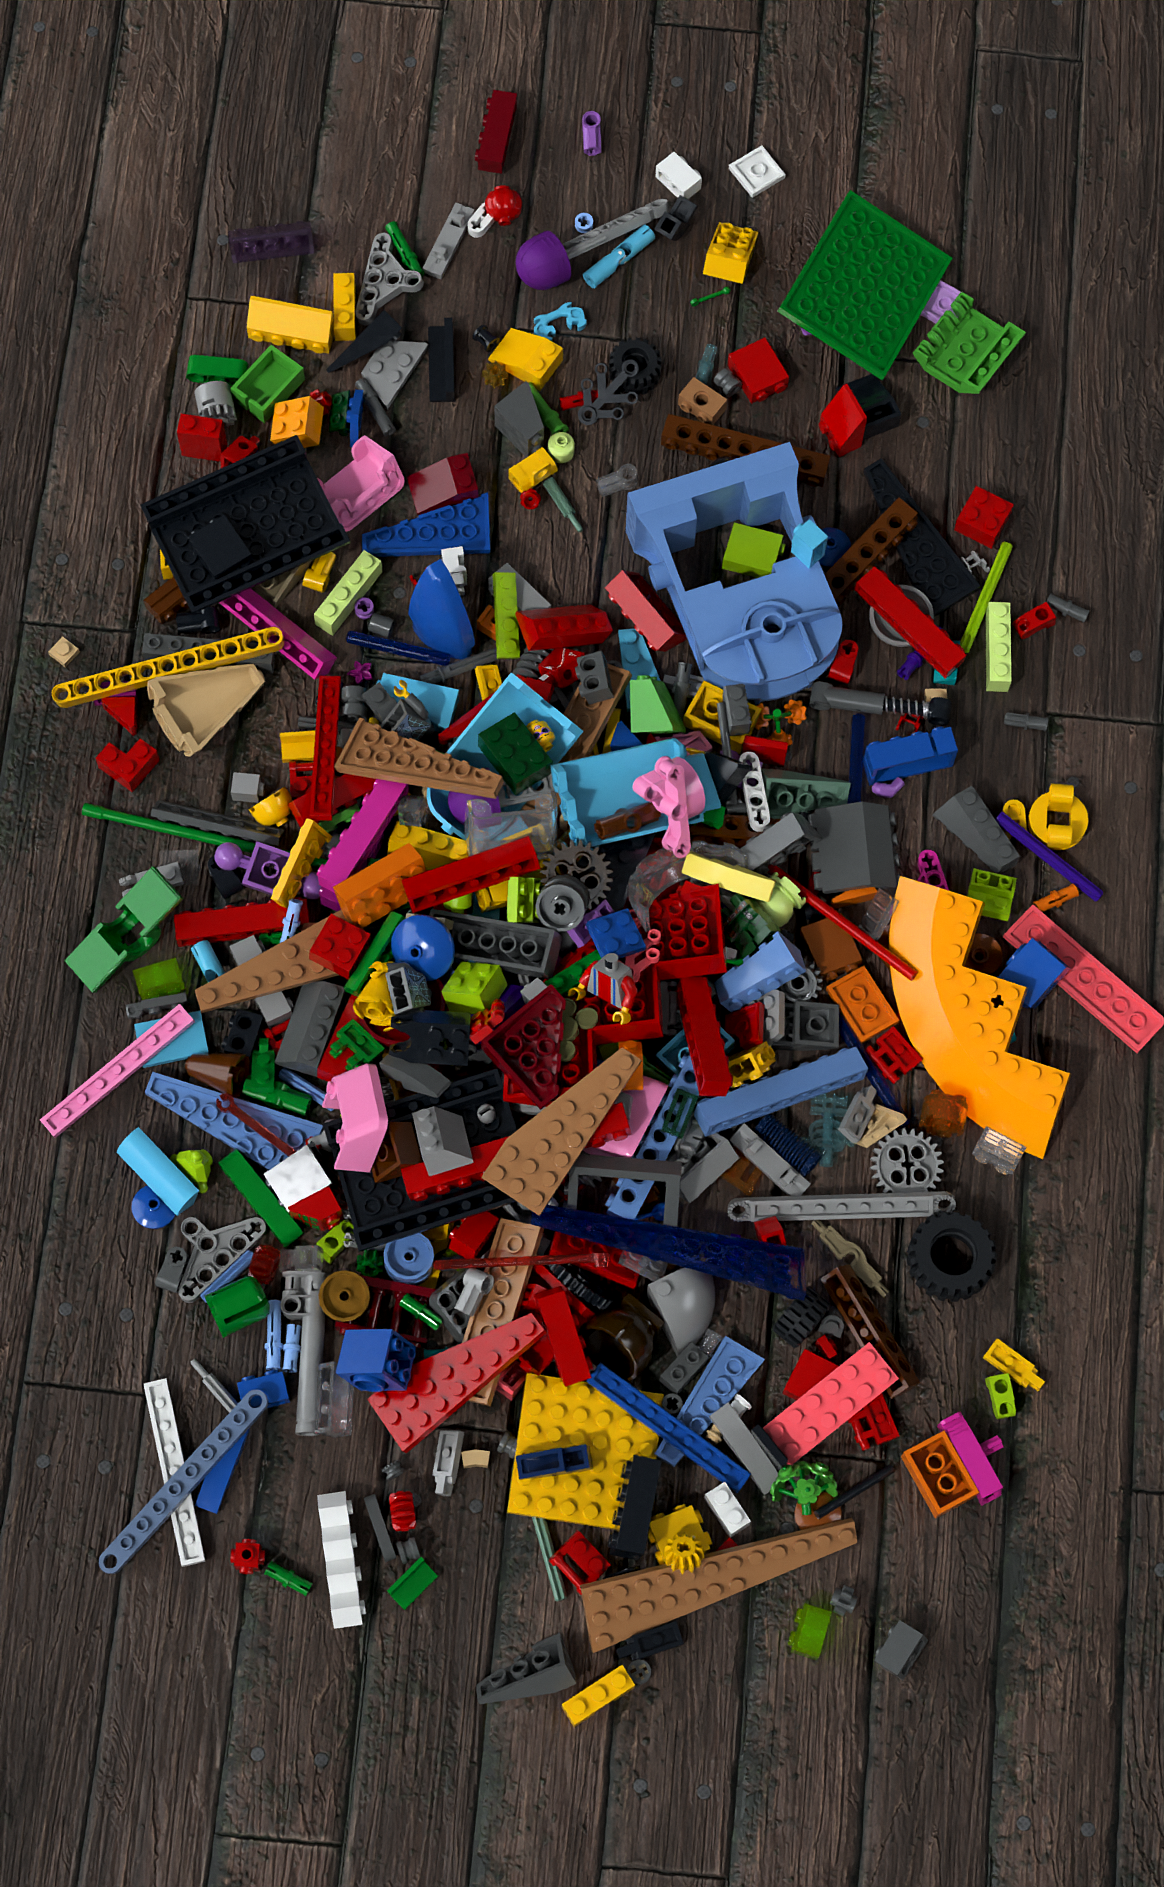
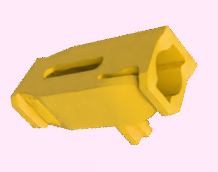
M556 866V871L561 874L559 867ZM541 869L519 877L542 879L546 875L540 873ZM508 880L475 892L481 913L507 906Z

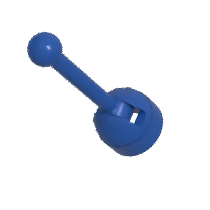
M665 1202L656 1204L652 1212L637 1215L634 1221L652 1216L658 1221H664ZM615 1219L614 1224L617 1227H621L624 1222Z

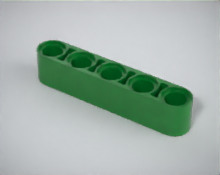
M237 1149L218 1162L223 1172L285 1248L303 1235L297 1223L285 1208L280 1206L277 1198Z

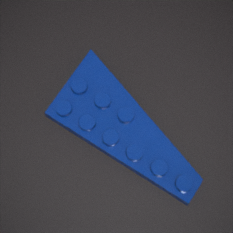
M488 492L472 500L470 498L463 500V503L454 506L448 505L418 515V518L409 521L407 519L400 521V524L391 527L385 526L362 534V552L365 550L375 557L441 555V549L462 546L464 554L490 553Z

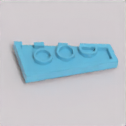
M635 628L618 630L622 668L631 672L632 677L630 680H637V676L649 675L650 677H657V680L661 681L643 635L639 634ZM630 681L625 688L627 712H630Z

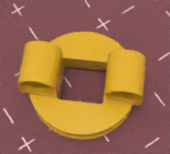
M1051 783L1049 792L1035 800L1028 815V828L1031 835L1052 850H1064L1075 846L1084 836L1088 826L1087 810L1084 804L1074 796V785ZM1047 811L1069 813V826L1049 824L1047 829Z

